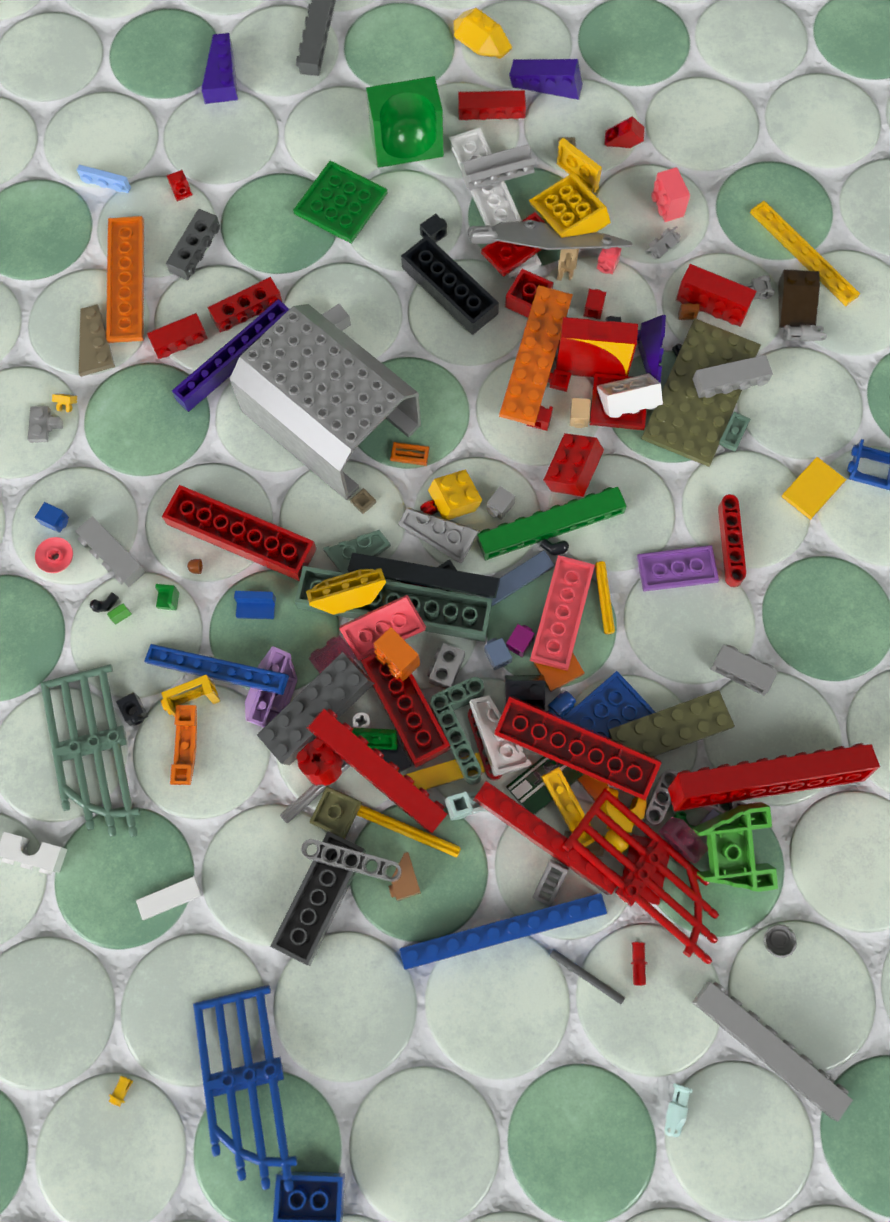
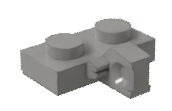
M49 406L30 407L29 442H48L49 432L52 429H63V421L60 417L50 415L51 409Z

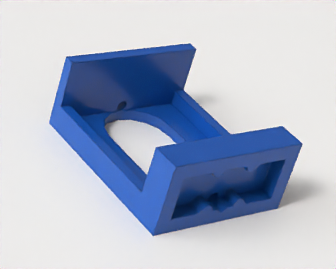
M861 439L857 445L853 446L851 451L853 460L850 461L847 472H850L848 479L890 490V467L887 480L864 474L857 470L860 458H867L890 465V453L863 446L864 439Z

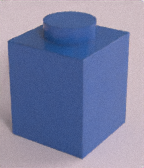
M46 502L42 504L34 517L41 525L58 533L67 526L69 519L63 510Z

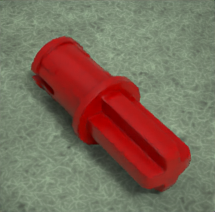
M632 942L633 962L631 964H633V984L644 986L646 984L645 965L647 964L645 962V942Z

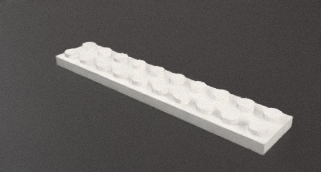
M481 128L449 137L450 146L459 166L461 162L492 154ZM504 181L470 190L485 226H495L500 222L522 221ZM537 253L508 273V278L517 276L522 268L527 271L541 268V262Z

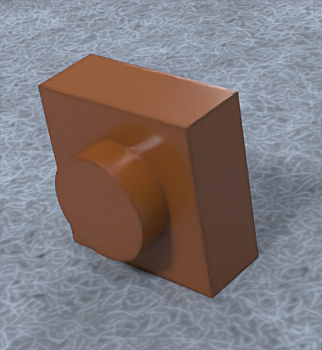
M681 304L678 320H694V318H697L699 304Z

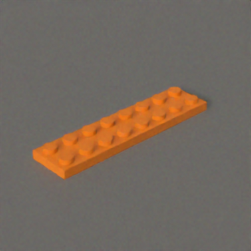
M143 216L108 218L106 340L108 343L144 341Z
M538 285L499 417L535 426L559 345L563 317H567L573 294Z

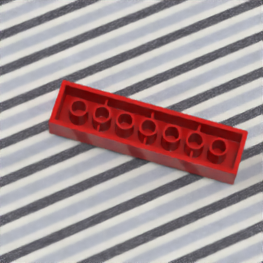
M181 485L178 486L162 515L168 526L300 581L303 566L308 567L317 550L315 542Z
M513 696L509 697L494 732V735L645 801L662 763L659 759Z

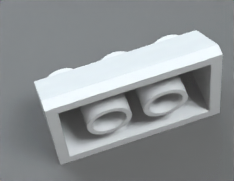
M649 373L597 386L604 411L612 418L620 417L625 413H637L641 409H654L658 405L663 404L661 383Z

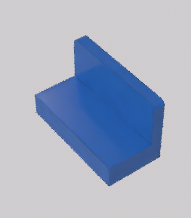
M235 591L234 599L237 602V618L274 619L276 597L273 592Z

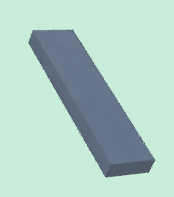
M544 550L499 578L500 583L496 599L490 598L492 599V606L554 568L555 564Z

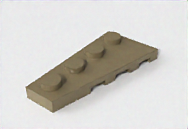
M98 304L80 309V377L114 368L115 364L110 345L106 340V330Z

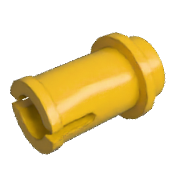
M121 1075L113 1093L109 1094V1102L119 1107L122 1103H125L124 1098L133 1080Z

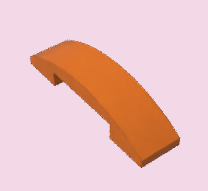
M176 705V738L170 784L191 785L197 743V706Z

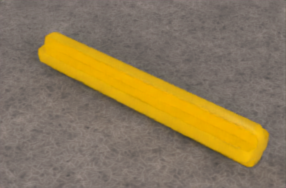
M598 561L595 563L604 633L613 634L615 627L606 564L604 561Z

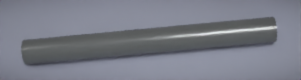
M553 949L550 957L620 1005L623 1003L624 996Z

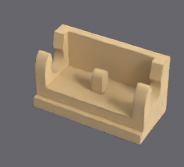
M561 249L557 280L561 281L565 272L569 273V280L573 278L579 249Z

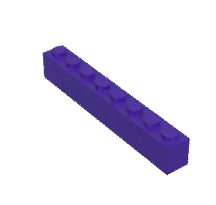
M279 299L172 390L176 401L188 412L232 375L239 357L273 326L289 308Z

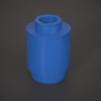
M564 691L547 705L548 712L563 718L574 708L576 700L569 692Z

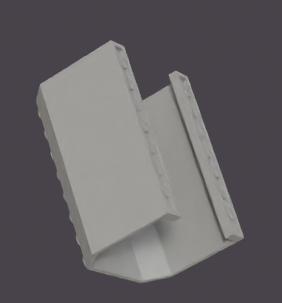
M309 304L293 306L239 357L230 377V382L242 412L345 500H348L354 494L359 485L343 472V468L353 450L384 419H387L407 437H410L421 426L419 393Z

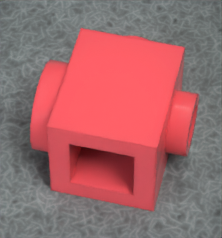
M603 248L598 258L597 269L605 274H613L619 262L622 248Z

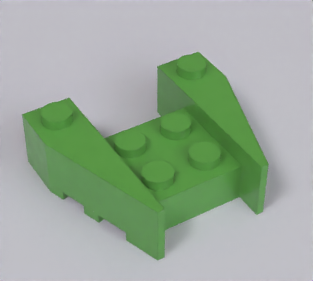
M762 802L741 804L693 827V832L699 836H707L710 870L698 871L697 875L704 881L746 888L757 892L778 889L776 868L768 863L755 864L752 836L753 829L772 827L770 806Z

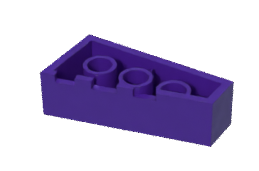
M229 33L213 34L201 88L205 104L238 100L233 46Z
M513 59L509 74L512 88L579 100L583 85L578 59Z

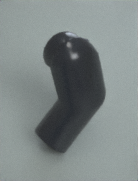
M544 539L540 544L543 549L554 556L565 553L569 548L567 541L552 544L547 539Z
M111 592L105 601L92 600L90 608L97 613L109 611L119 597Z

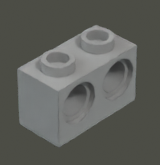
M443 643L442 648H438L434 658L437 660L434 666H430L427 676H429V683L447 689L454 685L465 658V651ZM451 654L454 656V659L446 661L444 656ZM439 672H445L447 677L439 679L436 675Z

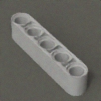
M314 839L306 840L301 847L302 854L306 858L389 882L398 881L402 875V870L398 863ZM315 844L317 846L316 853L308 855V846ZM330 850H336V859L329 861L327 853ZM351 855L357 856V863L354 866H348L346 863L347 858ZM369 861H376L378 864L377 869L373 872L367 871L366 865ZM391 866H395L398 869L395 877H389L386 874L387 869Z

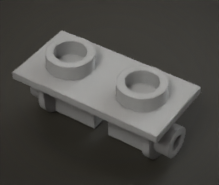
M676 226L672 230L667 228L661 233L662 238L659 240L658 238L654 239L649 244L650 248L645 252L651 251L654 259L661 258L668 251L665 244L670 249L679 242L681 237L679 233L674 231L678 227Z

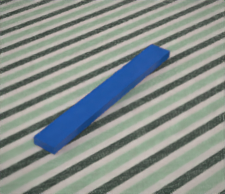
M154 644L150 645L144 661L150 665L198 676L207 674L211 679L281 695L284 694L289 676L284 673Z

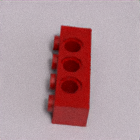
M269 277L207 308L212 320L221 333L230 330L239 323L246 322L256 315L262 314L278 299L282 302V298L272 278Z

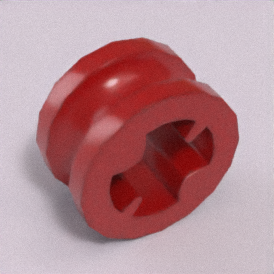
M433 500L427 501L420 506L421 511L430 515L438 511Z

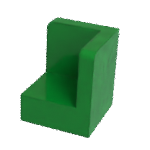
M156 584L155 588L158 591L157 609L177 610L179 598L177 588L174 585Z

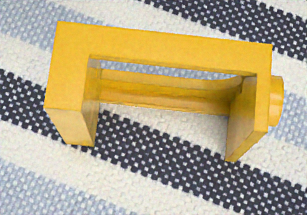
M207 674L161 692L163 699H161L163 709L167 710L168 714H172L174 717L176 705H181L203 695H206L213 704L220 702L216 687ZM202 684V686H200V687H198V688H195V689L190 690V691H188V692H185V693H183V694L177 695V694H179V693H182V692H184V691H187V690H189V689H191V688H194V687L199 686V685Z

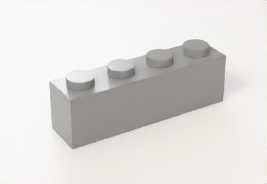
M762 355L696 370L693 382L699 398H710L719 393L728 394L737 389L745 390L755 385L763 386L769 382L773 372L767 356Z
M93 516L76 530V533L80 536L77 538L84 547L88 545L91 548L89 552L96 559L100 557L104 561L101 564L108 572L112 570L115 573L113 577L121 585L125 583L130 587L146 573L142 566Z

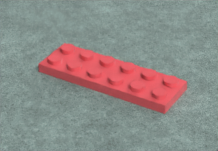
M558 555L530 661L568 671L595 567L594 564Z

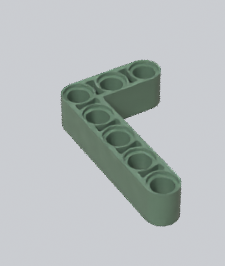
M478 677L469 678L434 694L430 700L432 712L450 744L451 752L465 781L470 785H476L481 781L482 770L454 711L468 705L472 699L483 697L484 684ZM479 686L480 689L478 691H472L471 687ZM455 694H461L462 698L454 699L453 696ZM437 702L445 703L440 708L435 706ZM447 718L453 720L452 723L448 725L444 724L443 721ZM455 735L461 737V739L457 742H453L451 740V738ZM465 752L470 756L467 759H461L459 757L460 754ZM470 770L478 772L475 777H470L467 774Z

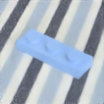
M80 164L77 168L81 180L87 184L92 183L103 188L107 187L129 193L131 189L125 176Z

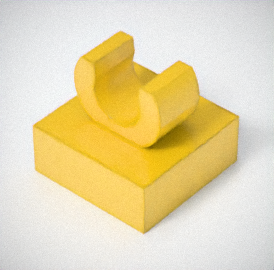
M61 393L53 394L52 402H58L56 405L57 411H62V406L65 405L66 412H71V404L77 403V396Z

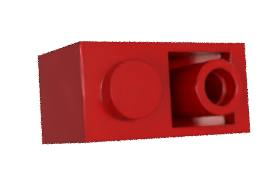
M632 116L605 131V145L608 147L632 148L644 141L645 127Z

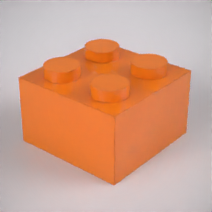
M392 627L373 643L376 659L382 665L386 663L390 668L389 672L396 679L400 677L404 681L420 666L419 654Z

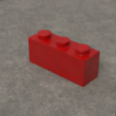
M197 313L147 333L158 359L169 357L175 352L183 351L187 347L200 344L208 339Z

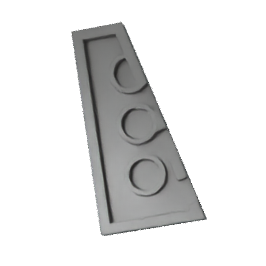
M411 508L405 510L398 524L459 563L464 561L480 531Z

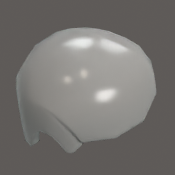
M776 924L771 926L764 935V945L768 952L775 957H787L796 949L797 941L795 934L786 925Z

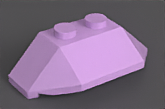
M273 646L257 668L287 674L289 679L283 695L250 688L245 701L246 721L265 727L290 703L298 680L290 653Z

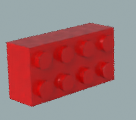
M690 264L681 281L676 301H679L681 304H699L700 312L708 313L715 318H720L732 325L741 327L757 291Z

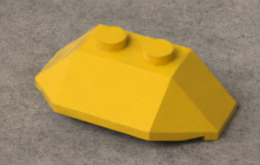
M478 8L464 11L453 21L454 37L478 55L501 59L512 49L501 25Z
M381 568L376 570L359 569L323 580L312 589L307 590L306 593L310 606L335 615L371 604L386 584V580Z

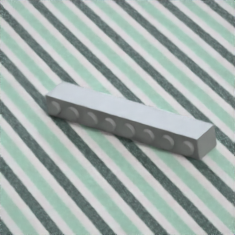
M707 982L692 1003L829 1118L838 1122L853 1101L847 1095L849 1092L838 1083L834 1085L829 1080L831 1077L822 1069L816 1070L812 1066L813 1062L803 1054L799 1056L793 1051L795 1047L785 1039L781 1041L776 1036L777 1032L768 1025L764 1027L758 1022L760 1018L750 1010L746 1012L741 1007L742 1003L733 996L729 998L723 993L725 989L717 982Z

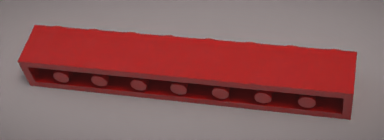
M322 709L306 728L425 830L433 833L447 816V813L444 811L445 807L437 800L433 802L428 798L430 794L425 789L415 787L413 785L415 781L406 774L404 776L398 772L399 767L391 761L387 763L383 759L384 755L378 749L374 748L372 750L367 746L369 742L361 735L357 737L353 734L352 731L354 729L346 722L340 723L336 719L338 715L331 709L327 711Z
M485 781L473 801L604 894L612 895L617 885L572 847L570 851H566L562 846L567 841V837Z

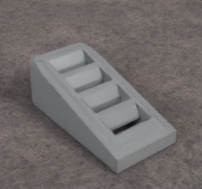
M550 859L532 898L551 907L567 875L568 867ZM551 868H554L562 872L561 875H558L550 871ZM549 875L557 879L558 882L556 883L550 879H547V876ZM546 883L554 887V890L552 891L544 887L543 884ZM542 890L550 894V899L539 894L540 891Z

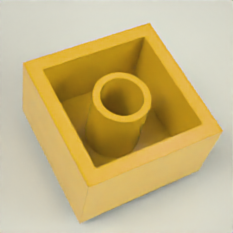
M466 469L433 479L428 489L439 513L446 520L475 512L482 502V498Z

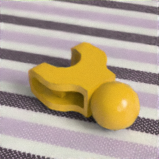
M607 788L618 799V791L614 788ZM634 797L629 807L641 820L645 816L647 800ZM606 800L601 806V810L627 833H631L635 824ZM607 826L606 829H609L604 838L623 853L629 844Z

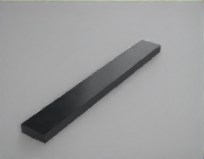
M353 552L347 569L348 572H353L359 569L376 570L381 568L385 579L495 599L500 579L496 577Z

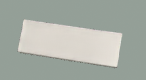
M193 876L136 900L142 920H146L199 898L202 894L196 877Z

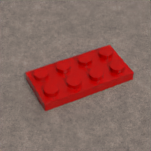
M536 212L522 220L546 223ZM496 241L482 248L481 254L504 277L542 249Z

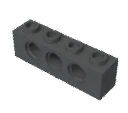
M198 208L166 262L171 274L189 280L190 276L195 273L197 264L203 259L204 252L207 247H210L214 235L220 230L217 215Z

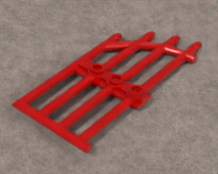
M604 788L562 847L566 851H570L572 847L576 849L618 886L615 893L619 895V898L630 906L636 902L686 946L683 951L684 955L691 957L692 953H694L704 963L709 965L712 962L711 957L704 953L696 943L700 933L714 944L718 941V938L702 924V909L708 912V915L714 919L719 914L702 898L697 879L705 886L710 882L700 878L697 875L699 870ZM606 800L651 839L646 848L600 809ZM595 815L640 854L635 864L589 825ZM583 831L629 870L624 880L578 841ZM667 853L686 869L690 887L662 863ZM656 870L694 901V916L651 879ZM645 886L650 888L693 926L690 938L640 895Z

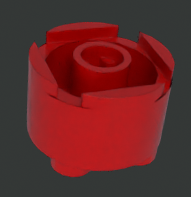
M318 738L305 745L296 756L299 769L314 785H330L341 776L342 764L344 765L343 759Z

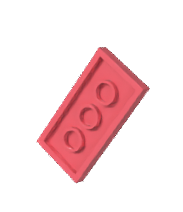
M405 595L341 625L339 630L359 661L374 654L375 648L373 643L390 627L405 640L425 631L426 626L409 596Z

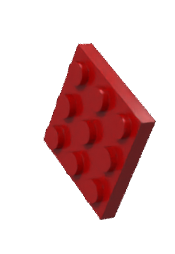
M594 373L589 425L644 431L646 409H641L637 413H625L617 418L609 417L604 411L597 390L598 385L631 377Z

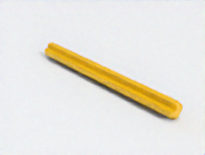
M363 805L358 810L357 816L451 856L457 857L460 853V846Z

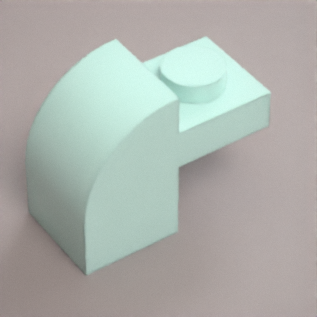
M466 791L449 796L444 800L451 820L466 818L469 815L486 810L473 801L478 791L468 794Z

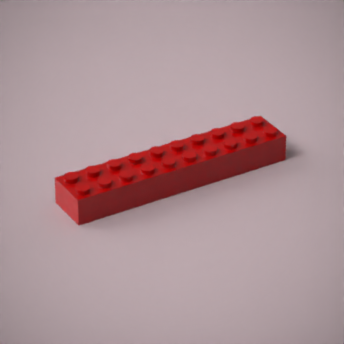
M858 743L849 748L839 746L830 751L820 749L811 754L800 752L791 757L781 755L772 760L762 758L753 763L742 761L737 765L723 764L714 769L703 767L695 772L684 770L678 773L668 787L674 811H681L862 782L879 769L880 765L872 744L863 745V743Z

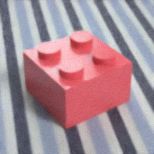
M675 167L657 173L651 196L653 202H656L659 215L663 217L665 222L684 217L690 193L678 168Z

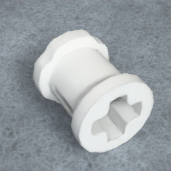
M359 712L354 715L352 719L354 728H371V721L366 713ZM362 719H364L366 724H363L362 727H360L358 722H361Z

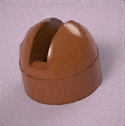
M190 560L187 565L188 570L193 574H201L203 569L202 560Z

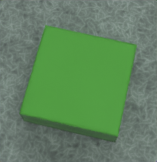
M124 603L107 613L115 625L132 615Z

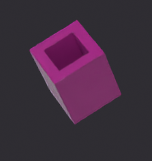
M517 624L506 643L508 650L523 657L534 639L535 633L532 632L533 630L526 625L521 626Z

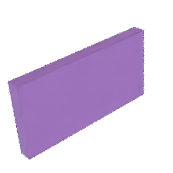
M712 545L637 554L643 592L719 582Z

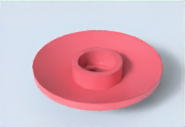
M59 537L44 540L35 552L36 564L47 573L63 571L70 565L73 559L71 545L65 539Z

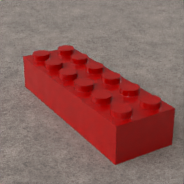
M375 653L362 659V667L369 678L375 683L373 688L396 729L414 767L417 768L450 751V744L413 674H410L404 681L400 677L396 679L389 672L390 668L386 663L382 665L376 659Z

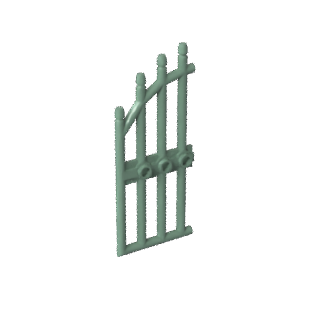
M109 664L40 682L63 811L70 810L68 799H72L83 808L88 830L94 829L92 812L105 816L110 837L116 836L114 817H126L129 834L131 837H136L137 828L135 827L134 816L141 815L139 807H132L121 750V746L127 745L126 734L123 725L117 727L107 673L113 672L112 665ZM98 675L109 729L99 732L97 730L88 678ZM78 680L81 683L90 734L78 737L69 683ZM61 685L70 734L69 740L61 742L58 739L50 688ZM113 748L124 809H112L101 751ZM94 754L103 807L90 803L82 756ZM74 759L80 795L66 785L63 761Z

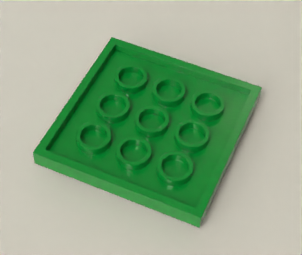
M330 160L293 209V212L298 217L352 244L386 197L388 191L386 188Z

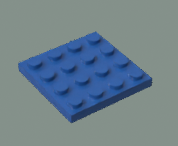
M616 671L563 718L610 738L609 729L656 712L623 676Z

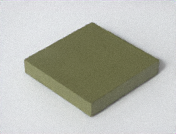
M326 786L309 823L345 839L362 802Z

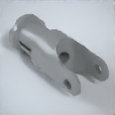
M786 325L783 330L784 341L789 339L823 341L827 335L822 333L824 331L822 326L800 325L799 327Z

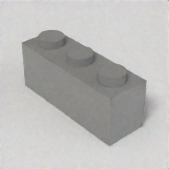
M723 645L710 669L763 696L770 690L778 672L773 669L772 665L761 663L750 654H742L731 645Z

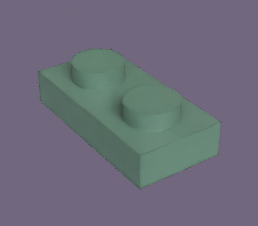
M733 412L719 445L735 452L751 419Z

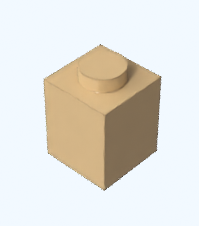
M572 398L570 426L575 428L588 427L590 399Z

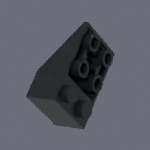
M505 675V706L509 697L513 696L545 710L544 675Z

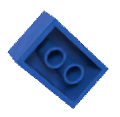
M282 1171L276 1174L273 1222H343L345 1173L291 1171L293 1191L289 1192L285 1190V1180L283 1179Z

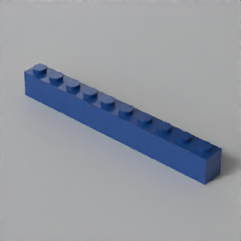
M602 893L399 948L404 970L603 916L608 913Z

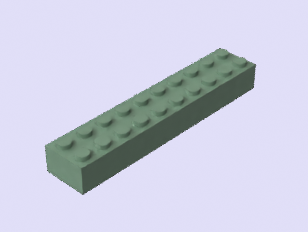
M303 566L295 598L297 608L330 614L310 606L306 591L312 589L323 580L346 573ZM386 580V584L371 604L335 614V616L356 619L408 595L426 626V632L485 642L492 599Z

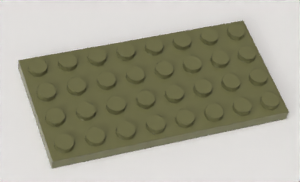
M694 318L662 390L663 404L654 408L641 439L710 467L742 390H733L728 394L719 393L710 398H699L693 382L696 370L756 357L761 344Z

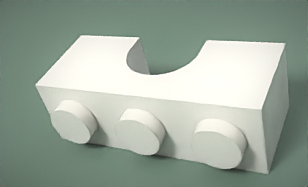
M7 832L3 833L0 841L1 862L13 865L14 861L21 863L20 867L30 870L33 869V866L39 867V872L51 875L52 871L60 873L68 849L42 842L39 851L30 856L27 851L30 839Z

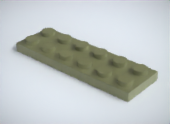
M717 690L609 729L608 733L611 739L655 757L732 729L735 725L720 691Z

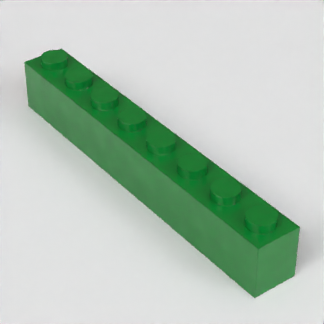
M608 487L600 493H590L583 499H573L565 505H555L550 510L544 512L537 511L530 517H520L515 522L509 524L502 523L497 528L491 530L489 528L484 529L477 535V541L486 561L541 542L544 539H550L623 514L627 505L619 487Z

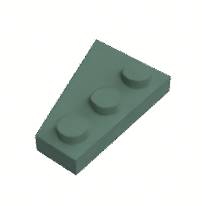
M377 530L347 542H339L335 546L324 547L323 551L341 573H349L347 569L352 552L376 557L391 547V544L382 532Z

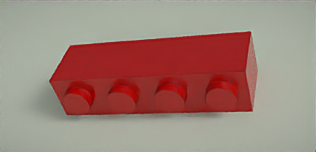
M525 90L458 92L459 120L525 118Z

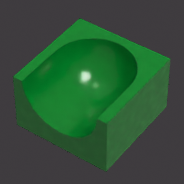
M435 76L366 87L371 138L378 168L444 157L443 109Z

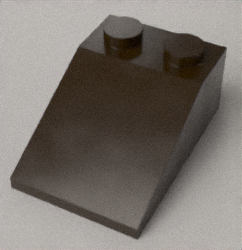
M783 270L778 281L779 328H784L786 325H790V327H799L800 325L816 326L820 290L819 271Z

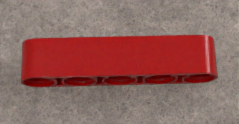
M728 494L723 497L718 506L726 583L730 587H738L746 577L741 516L738 498ZM725 503L730 504L732 508L726 507ZM727 521L733 522L734 525H729ZM728 538L734 539L736 543H731ZM730 556H735L738 561H733ZM732 574H737L740 579H735Z

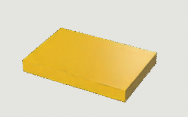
M562 138L559 141L557 165L568 174L574 173L590 191L595 193L599 188L602 167L566 139Z
M816 457L781 497L811 520L846 479L820 458Z

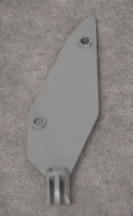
M533 220L500 222L495 226H471L468 228V235L472 244H491L501 241L546 250L610 249L613 247L632 246L630 241L597 232L561 238L549 224Z

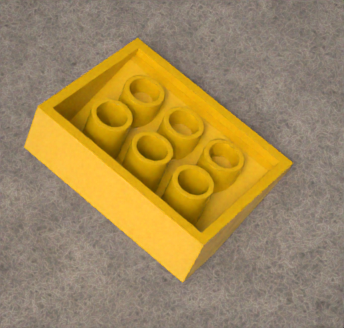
M571 173L529 200L530 204L561 238L594 233L611 223L606 206L574 173Z

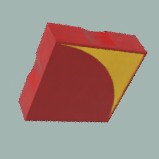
M563 317L556 369L572 373L574 376L594 377V373L628 376L637 345L638 324Z

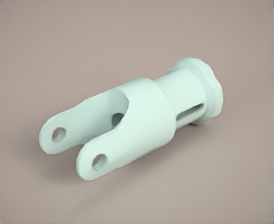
M674 1083L673 1087L675 1090L672 1102H669L667 1109L665 1133L667 1136L679 1137L686 1121L689 1109L687 1103L693 1089Z

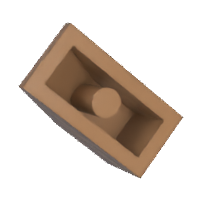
M406 852L399 862L402 870L400 879L391 882L392 885H389L392 898L396 897L397 901L421 894L409 853ZM396 868V870H395V872H394V874H393L392 877H395V876L397 875V873H398V869H397V868Z

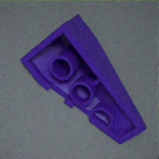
M660 315L641 323L637 335L638 349L646 374L649 373L660 383L662 365L659 364L662 362L664 350L662 345L663 338H665L666 315Z

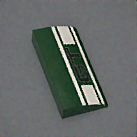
M543 756L508 784L506 788L521 806L536 815L553 801L541 776L560 767L569 786H571L584 774Z

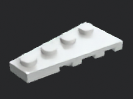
M490 696L470 700L469 704L493 776L531 767L532 764L529 759H526L521 746L494 735L501 714Z

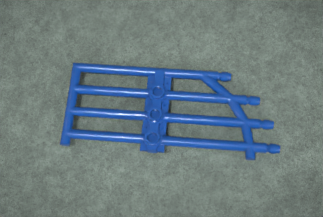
M270 985L193 1003L213 1157L220 1156V1140L235 1154L239 1181L246 1180L245 1159L259 1165L263 1190L270 1189L268 1167H282L286 1192L293 1191L291 1166L297 1165V1157H289L278 1087V1081L284 1080L281 1057L274 1058L265 1002V994L271 993ZM253 997L257 999L266 1059L257 1063H253L244 1005L245 999ZM236 1002L245 1066L232 1069L223 1005ZM215 1007L223 1071L211 1074L203 1010ZM268 1083L280 1157H266L256 1086ZM248 1089L257 1154L242 1147L236 1091ZM227 1094L232 1138L217 1125L214 1097Z

